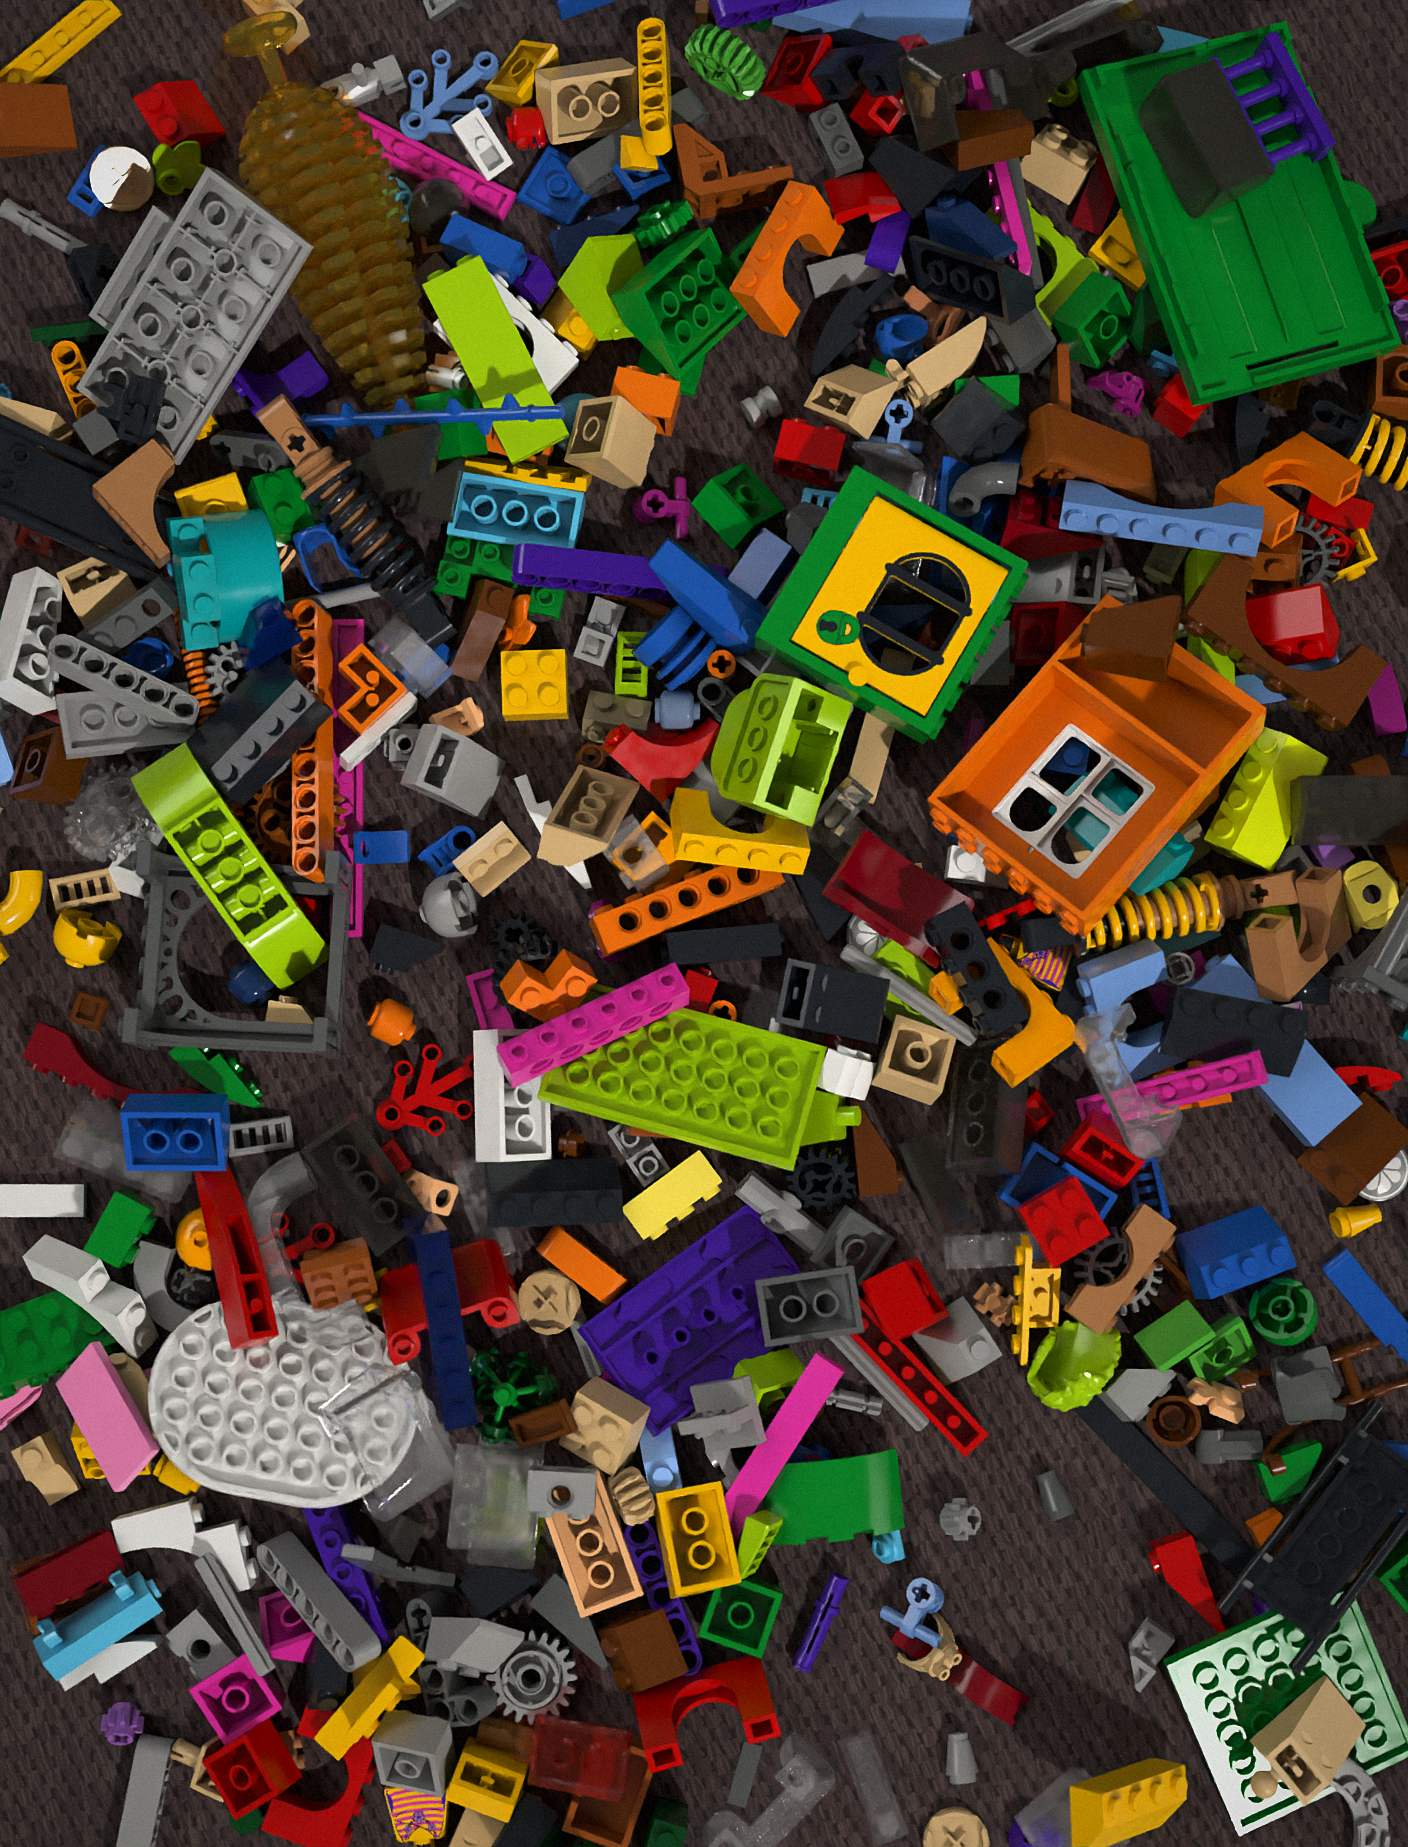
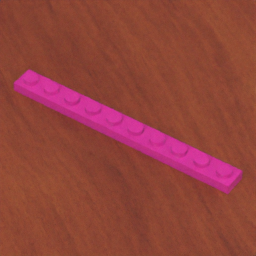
M332 619L333 782L341 787L337 793L346 798L339 806L347 809L346 813L339 815V819L346 822V825L337 827V831L342 835V838L334 837V851H340L353 866L349 938H364V864H355L353 832L364 831L365 758L348 772L339 764L340 754L359 737L338 717V709L357 692L339 673L338 664L361 642L365 646V620ZM362 840V842H361V851H362L363 856H364V840ZM330 896L329 937H331L333 896Z

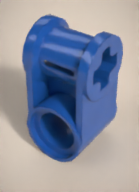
M456 826L441 839L424 849L418 855V859L420 862L424 861L436 875L434 879L457 870L452 861L468 849H458L456 845L457 837L462 833L470 834V846H472L479 840L476 832L466 826ZM435 856H436L437 859L441 862L442 866H441V865L439 864V862L435 859Z

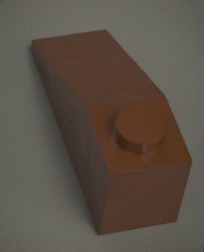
M488 579L473 582L446 673L474 683L478 682L506 621L514 589Z
M848 1099V1106H859L862 1115L860 1125L851 1126L858 1196L899 1193L898 1186L904 1185L902 1166H896L894 1157L857 1099Z

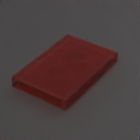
M542 1713L536 1714L528 1784L620 1803L625 1801L633 1730Z

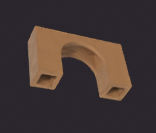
M1310 866L1295 881L1301 912V927L1297 941L1293 920L1290 916L1262 913L1245 929L1259 998L1271 999L1275 1002H1289L1352 937L1340 869Z

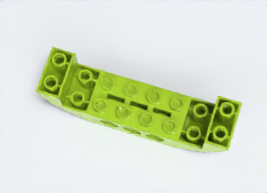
M186 742L130 778L138 795L163 832V835L240 943L243 944L260 968L281 991H284L329 960V944L319 930L314 928L203 771L202 766Z

